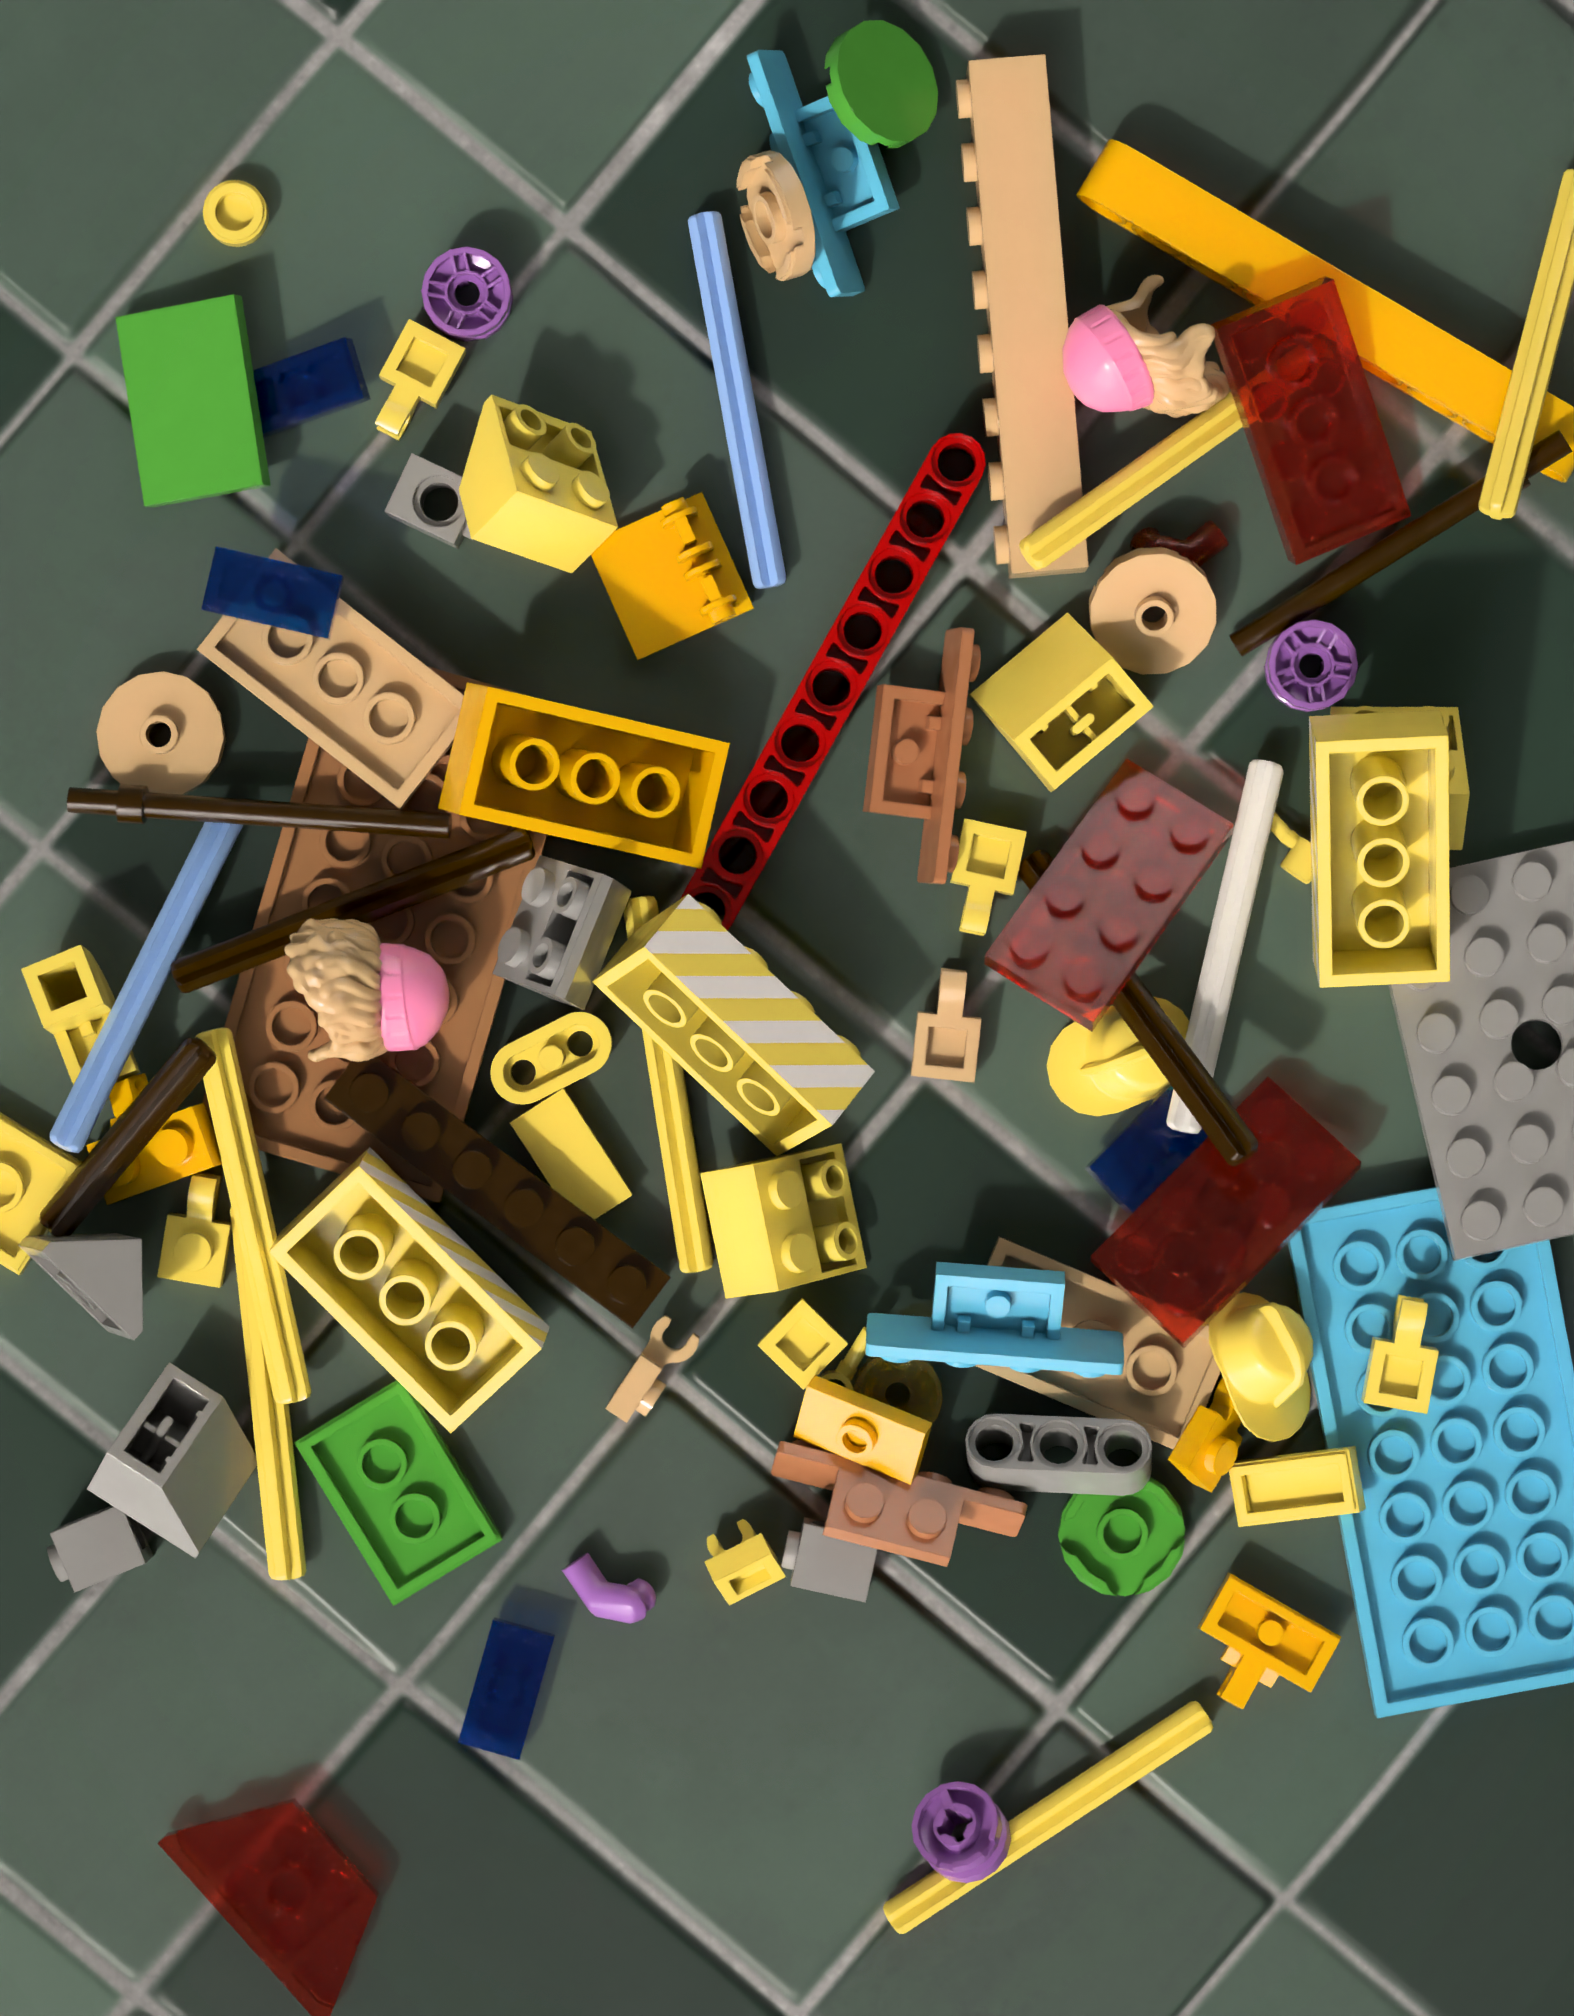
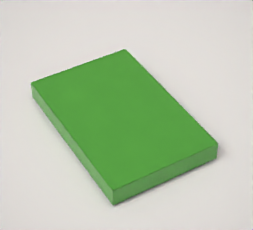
M232 294L115 317L144 507L153 508L271 486L242 296Z
M397 1380L294 1442L393 1606L504 1538L426 1409Z

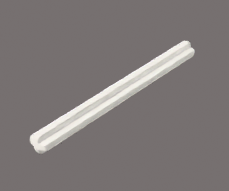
M1261 759L1252 760L1248 766L1185 1041L1212 1078L1216 1068L1284 774L1281 765ZM1173 1089L1166 1119L1167 1126L1176 1131L1198 1134L1202 1127Z

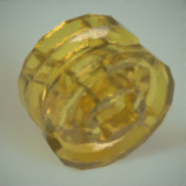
M869 1357L857 1372L853 1391L890 1405L885 1397L886 1389L892 1383H903L909 1388L910 1399L907 1403L904 1402L892 1407L925 1419L933 1424L938 1417L943 1399L941 1382L932 1364L923 1360L893 1363L881 1357Z

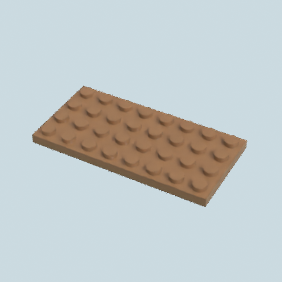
M429 667L463 695L467 682L518 693ZM308 737L290 802L401 810ZM451 746L402 808V810L451 813L452 830L450 839L282 827L253 930L517 827L463 816L438 808L452 749ZM527 830L535 849V857L532 860L368 923L377 932L381 943L404 944L430 954L444 970L450 993L449 1008L443 1024L437 1034L426 1045L417 1050L387 1051L376 1057L463 1122L466 1119L506 979L492 974L498 960V946L505 932L511 928L522 901L523 883L530 871L535 868L539 856L543 854L548 834ZM285 955L241 972L224 1028H229L233 1034L258 1150L342 1174L370 1147L419 1197L440 1203L445 1191L443 1187L324 1099L325 1095L351 1061L332 1057L319 1062H313L308 1058V1052L311 1049L318 1048L331 1039L325 1029L318 1025V1013L309 1007L304 995L297 992L294 988L293 979L287 972L290 957ZM205 1091L202 1103H204L206 1107L209 1119L214 1130L207 1094Z

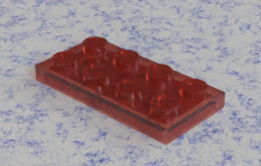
M1324 276L1210 324L1215 329L1214 343L1288 561L1298 565L1411 516L1334 279Z
M1126 759L986 952L984 964L1092 1032L1233 834L1234 824L1129 759Z
M1269 1077L1235 1109L1258 1140V1151L1245 1162L1237 1166H1231L1225 1161L1208 1137L1090 1256L1091 1262L1183 1348L1210 1323L1361 1169V1161Z

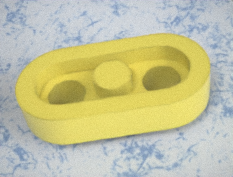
M574 1012L567 1014L501 1048L492 1061L490 1071L492 1084L497 1093L511 1103L520 1105L534 1103L602 1068L608 1061L612 1051L610 1030L599 1017L591 1013ZM577 1031L588 1033L593 1041L591 1051L585 1056H577L569 1049V1038ZM519 1060L530 1061L536 1070L534 1080L527 1085L517 1083L512 1077V1067Z

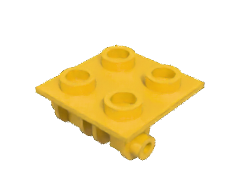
M702 492L687 499L681 497L663 505L661 507L662 510L615 530L591 554L637 660L754 609Z

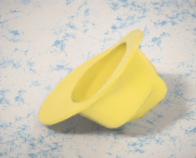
M1154 997L1185 1040L1189 1020L1184 1012L1168 1000ZM1113 1005L1071 1023L1062 1029L1050 1047L1047 1061L1050 1086L1060 1101L1077 1113L1097 1117L1114 1114L1166 1094L1173 1089Z
M1245 1292L1227 1296L1215 1307L1210 1318L1209 1344L1214 1359L1222 1373L1234 1409L1243 1425L1257 1438L1271 1442L1288 1439L1302 1427L1310 1408L1311 1388L1307 1370L1313 1357V1339L1309 1327L1301 1316L1289 1307L1268 1302L1261 1296Z

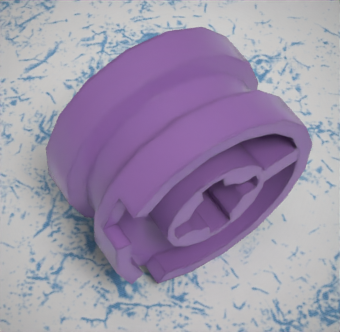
M471 247L450 249L437 257L424 275L421 289L424 308L436 328L453 340L467 343L468 341L484 338L486 340L498 332L510 316L513 304L510 279L499 260L484 250ZM473 282L480 292L478 301L472 306L459 304L454 294L455 289L469 286Z
M1319 620L1298 622L1280 633L1268 648L1264 666L1266 683L1275 698L1291 709L1304 712L1323 710L1344 698L1353 686L1357 674L1358 661L1356 649L1347 634L1332 623ZM1317 654L1323 660L1320 663L1321 675L1316 678H1308L1300 671V660L1303 656H1315Z
M956 1781L942 1784L927 1793L917 1806L911 1825L913 1841L925 1860L930 1863L936 1872L948 1880L961 1883L983 1880L995 1872L1007 1857L1011 1842L1009 1822L1001 1809L985 1791L974 1784ZM968 1823L963 1832L965 1839L958 1842L955 1837H952L954 1828L959 1824Z

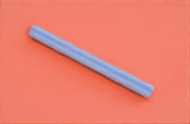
M717 211L700 212L689 217L688 227L752 583L757 589L777 587L785 583L786 572L722 216Z
M204 823L50 1131V1141L56 1146L73 1153L82 1151L171 972V964L177 960L243 827L242 824Z

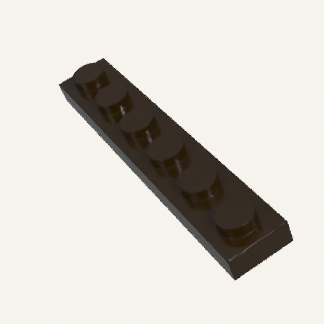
M378 1057L361 1062L351 1061L325 1095L324 1099L632 1329L671 1278L666 1272Z

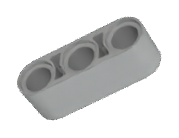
M990 1414L975 1420L969 1427L965 1439L968 1471L973 1480L983 1488L989 1487L1004 1491L1124 1496L1134 1494L1143 1489L1148 1483L1152 1472L1151 1437L1144 1427L1126 1419ZM992 1443L1003 1444L1011 1450L1007 1457L998 1461L986 1460L980 1456L979 1452L983 1447ZM1064 1446L1072 1450L1075 1456L1066 1463L1056 1464L1045 1459L1043 1454L1051 1447ZM1117 1449H1128L1135 1452L1139 1459L1130 1466L1121 1467L1111 1463L1107 1457Z

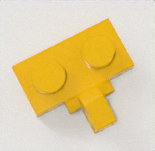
M145 1073L116 1081L109 1095L115 1118L110 1119L111 1127L148 1084ZM204 1103L180 1110L170 1116L104 1195L107 1205L222 1164L216 1135ZM100 1140L86 1145L88 1153L94 1149Z
M1229 1572L1197 1627L1227 1645L1220 1659L1231 1665L1216 1694L1240 1709H1244L1258 1682L1271 1688L1279 1675L1311 1693L1341 1639V1636Z

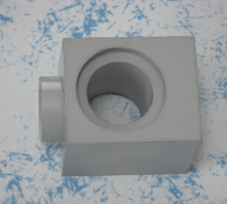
M411 453L385 508V513L390 518L456 549H459L464 537L471 539L459 493L462 476ZM437 488H449L458 496L456 512L452 517L444 521L432 520L424 513L426 496Z
M112 1505L59 1526L50 1533L54 1544L47 1547L49 1560L60 1582L69 1579L74 1593L143 1565L153 1557L140 1523Z
M807 1517L803 1519L801 1532L788 1531L781 1568L792 1570L790 1579L792 1587L866 1603L877 1549L824 1536L822 1534L825 1521Z

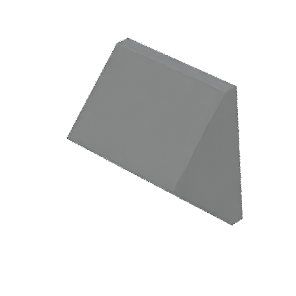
M118 1233L71 1234L70 1236L61 1237L33 1235L26 1236L18 1244L27 1255L108 1332L131 1340H135L143 1332L142 1239Z

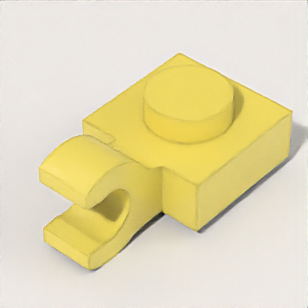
M409 319L379 374L381 380L394 386L375 421V424L378 425L377 430L400 441L413 417L419 400L437 409L466 355V348Z
M964 818L959 837L958 860L950 883L968 886L959 927L960 932L984 936L987 931L994 892L1013 896L1026 831Z
M203 1172L191 1176L187 1200V1215L173 1212L167 1214L157 1277L217 1288L223 1286L232 1226L231 1222L214 1220L222 1176Z
M1398 1294L1394 1312L1392 1340L1378 1337L1372 1338L1361 1398L1364 1403L1424 1414L1428 1413L1439 1351L1435 1347L1420 1345L1428 1309V1303L1424 1302L1423 1298Z

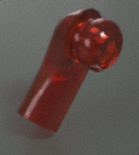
M1209 520L1184 540L1160 535L1156 528H1143L1133 536L1130 550L1164 547L1178 552L1180 556L1188 558L1192 563L1195 562L1200 567L1227 547L1229 543L1216 524Z

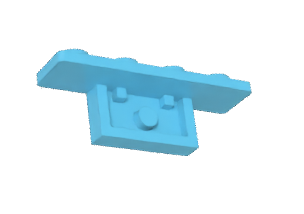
M757 50L747 55L751 69L749 86L757 103L764 108L772 133L769 137L771 150L781 153L792 165L803 185L811 209L815 230L813 273L818 283L826 289L830 297H846L865 291V286L846 231L900 209L878 143L873 146L860 141L841 123L829 102L828 96L803 106L783 51Z
M936 1262L931 1317L869 1313L867 1315L865 1354L871 1357H881L893 1363L923 1360L945 1362L950 1366L958 1368L989 1365L1010 1367L1015 1371L1023 1373H1033L1042 1369L1074 1372L1077 1375L1088 1378L1101 1377L1105 1374L1121 1375L1124 1368L1123 1334L1121 1332L1061 1327L1065 1271Z

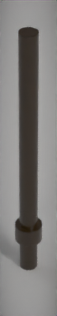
M1560 430L1533 446L1522 490L1531 485L1528 480L1529 478L1573 452ZM1485 476L1230 634L1229 636L1241 656H1245L1478 511V502Z
M121 784L118 790L70 787L67 795V810L69 813L117 816V821L120 823L145 824L147 818L446 839H450L452 830V814L442 812L150 793L148 786Z

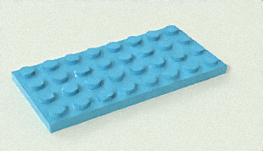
M1436 1186L1283 1214L1301 1317L1309 1327L1313 1339V1357L1310 1367L1325 1448L1356 1447L1366 1509L1360 1513L1338 1515L1374 1715L1377 1718L1574 1682V1370L1550 1240L1453 1261ZM1398 1294L1423 1298L1424 1302L1428 1303L1420 1345L1435 1347L1439 1353L1427 1414L1367 1404L1361 1400L1372 1338L1378 1337L1392 1340L1394 1312Z

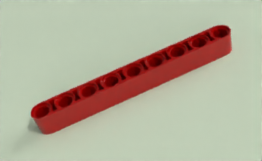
M962 433L948 434L940 438L929 451L707 849L701 869H696L681 896L683 898L689 894L695 898L703 893L717 895L725 905V916L722 926L727 931L732 927L982 478L986 466L985 453L981 445L971 436ZM949 449L963 450L970 455L974 471L969 478L963 481L948 480L941 474L938 468V458ZM927 504L936 508L942 516V529L932 537L923 538L915 535L910 531L906 520L908 512L913 507ZM887 560L903 562L911 572L912 582L910 586L901 593L895 594L882 590L875 579L876 569L881 563ZM865 615L877 622L881 637L875 646L860 650L853 648L847 642L844 636V627L855 616ZM826 671L841 673L849 683V696L844 702L835 706L822 704L813 693L812 686L814 680L818 675ZM803 726L809 728L818 739V751L813 758L807 761H793L782 750L781 741L783 736L794 727ZM764 782L779 784L787 794L788 803L786 809L774 818L759 816L750 805L752 791ZM740 837L747 839L756 850L757 858L754 866L743 874L728 872L722 867L719 860L721 847L732 838Z

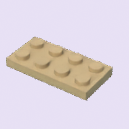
M277 548L196 649L401 810L453 744L464 695Z
M998 1237L987 1266L1065 1271L1061 1327L1121 1332L1123 1334L1124 1346L1123 1374H1105L1101 1377L1088 1378L1068 1371L1041 1369L1033 1373H1023L1015 1371L1010 1367L976 1365V1367L1097 1418L1134 1421L1145 1428L1152 1441L1174 1449L1198 1406H1207L1221 1372L1209 1344V1325L1002 1237Z

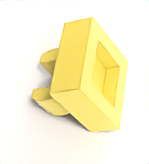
M801 1298L757 1345L804 1390L813 1376H818L848 1345V1342Z
M744 1519L737 1522L738 1528L742 1533V1542L728 1550L723 1549L714 1534L707 1537V1548L713 1557L704 1562L714 1584L729 1606L786 1577L777 1556L763 1534L759 1533L757 1535L751 1525Z

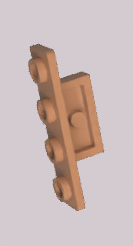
M959 627L946 630L939 691L887 684L877 685L863 812L924 819L917 876L918 883L945 884L947 873H952L955 870L958 860L959 840L957 835L952 834L954 811L961 808L966 792V775L963 771H959L962 746L968 745L973 730V711L971 708L966 707L969 682H974L977 678L981 660L980 646L973 644L975 631L971 628Z
M795 1440L792 1443L780 1441L771 1469L773 1476L833 1491L822 1535L945 1567L948 1566L951 1558L958 1523L1016 1537L1023 1524L1028 1507L1026 1503L1015 1501L1014 1497L1006 1491L989 1487L980 1488L976 1491L953 1485L949 1478L934 1472H918L910 1485L839 1455L829 1453L827 1450L802 1440Z

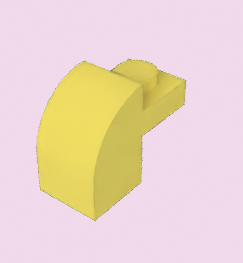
M82 945L21 969L43 1028L54 1035L73 1085L116 1001L97 961L90 951ZM132 1050L117 1081L141 1073Z

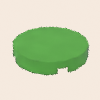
M884 20L863 21L837 36L826 53L824 70L830 67L831 83L826 85L829 102L841 123L860 141L872 146L877 143L889 146L886 149L900 148L927 132L937 114L938 88L933 67L921 46L903 29Z
M1150 1476L1144 1488L1131 1495L1071 1494L1061 1510L1058 1538L1063 1558L1080 1582L1101 1594L1128 1596L1149 1592L1170 1577L1183 1555L1185 1526L1179 1504L1164 1484Z

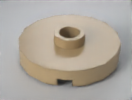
M768 150L749 156L742 162L737 177L738 191L747 189L748 205L740 207V220L748 245L758 264L768 274L776 272L775 278L777 280L786 281L803 276L811 270L815 257V230L811 209L803 185L792 165L781 153Z
M1164 547L1137 548L1115 558L1104 569V574L1098 579L1096 587L1094 585L1089 597V623L1096 641L1115 659L1121 668L1142 675L1166 674L1191 663L1208 645L1216 626V597L1204 570L1195 562L1192 563L1188 558L1180 556L1178 552ZM1158 606L1165 610L1164 616L1157 622L1150 623L1142 618L1144 611L1149 607Z
M165 671L140 674L117 687L102 707L96 731L99 754L111 776L120 784L148 786L150 793L185 795L205 784L219 766L226 742L222 714L211 694L190 678ZM158 723L167 724L171 730L170 741L162 747H155L149 739L151 728Z

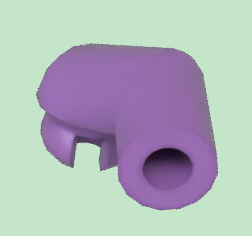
M585 1553L562 1569V1572L585 1606L596 1617L631 1624L643 1620L646 1617V1612L655 1606L656 1594L653 1587L647 1581L636 1579L627 1585L610 1583L603 1576L589 1553Z

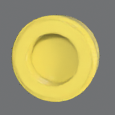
M229 180L218 184L209 192L203 206V218L208 230L219 242L232 247H242L255 242L264 233L269 220V210L264 197L257 188L245 181Z

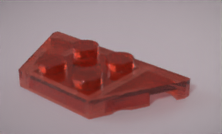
M294 1798L165 1834L159 1840L158 1845L311 2016H331L379 1892Z

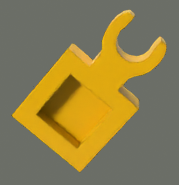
M1223 1377L1215 1390L1214 1399L1209 1409L1202 1405L1198 1406L1168 1458L1192 1484L1211 1493L1221 1476L1228 1473L1234 1465L1238 1454V1447L1244 1439L1237 1432L1242 1421L1234 1409Z

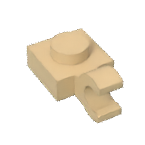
M941 968L937 1013L917 1011L911 1076L975 1083L982 1019L980 1017L963 1016L967 982L966 970Z
M666 1314L654 1324L648 1344L605 1408L626 1423L635 1410L646 1417L663 1392L666 1384L657 1379L663 1367L668 1363H679L687 1360L698 1347L699 1336L695 1333H692L687 1343L679 1349L670 1348L665 1344L663 1332L668 1328L672 1320Z

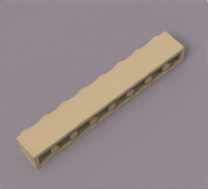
M1046 55L969 60L966 71L967 79L956 80V101L958 118H970L972 143L961 144V159L964 182H976L977 207H967L966 217L969 246L981 245L983 270L972 271L974 308L975 310L986 309L988 334L977 335V349L980 373H992L994 398L982 399L985 437L997 436L999 462H988L991 501L1002 500L1004 525L993 526L996 565L1008 564L1009 579L1083 573L1089 567L1086 539L1047 567L1035 570L1028 564L1019 549V543L1022 539L1083 497L1074 393L1070 389L1063 372L1062 348L1069 328Z

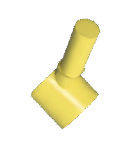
M1275 812L1271 831L1282 844L1290 848L1280 867L1302 883L1308 884L1311 882V842L1298 836Z
M866 1327L862 1328L837 1368L823 1373L820 1376L821 1378L826 1380L838 1379L845 1384L846 1388L853 1390L851 1380L857 1372L858 1365L865 1356Z

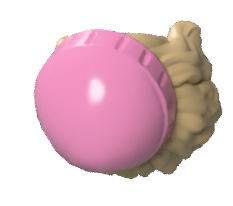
M1151 275L1143 280L1133 298L1108 306L1097 305L1074 319L1068 329L1062 348L1063 372L1076 398L1085 406L1100 412H1124L1145 408L1152 410L1154 413L1167 414L1173 418L1187 416L1192 413L1198 414L1208 410L1230 392V382L1226 374L1220 371L1217 363L1206 361L1205 354L1215 338L1214 327L1205 323L1195 324L1184 330L1178 338L1173 331L1159 334L1156 328L1150 325L1147 311L1154 290L1164 283V278L1160 275Z
M311 918L302 924L297 933L290 935L289 938L292 943L287 944L284 948L285 954L290 957L287 972L293 979V986L296 991L303 994L309 1007L318 1013V1025L325 1029L331 1039L329 1042L308 1052V1058L313 1062H319L332 1057L361 1062L373 1059L387 1051L417 1050L426 1045L440 1030L448 1012L450 993L444 970L430 954L404 944L381 943L377 932L370 924L355 919L338 920L330 918L315 920Z

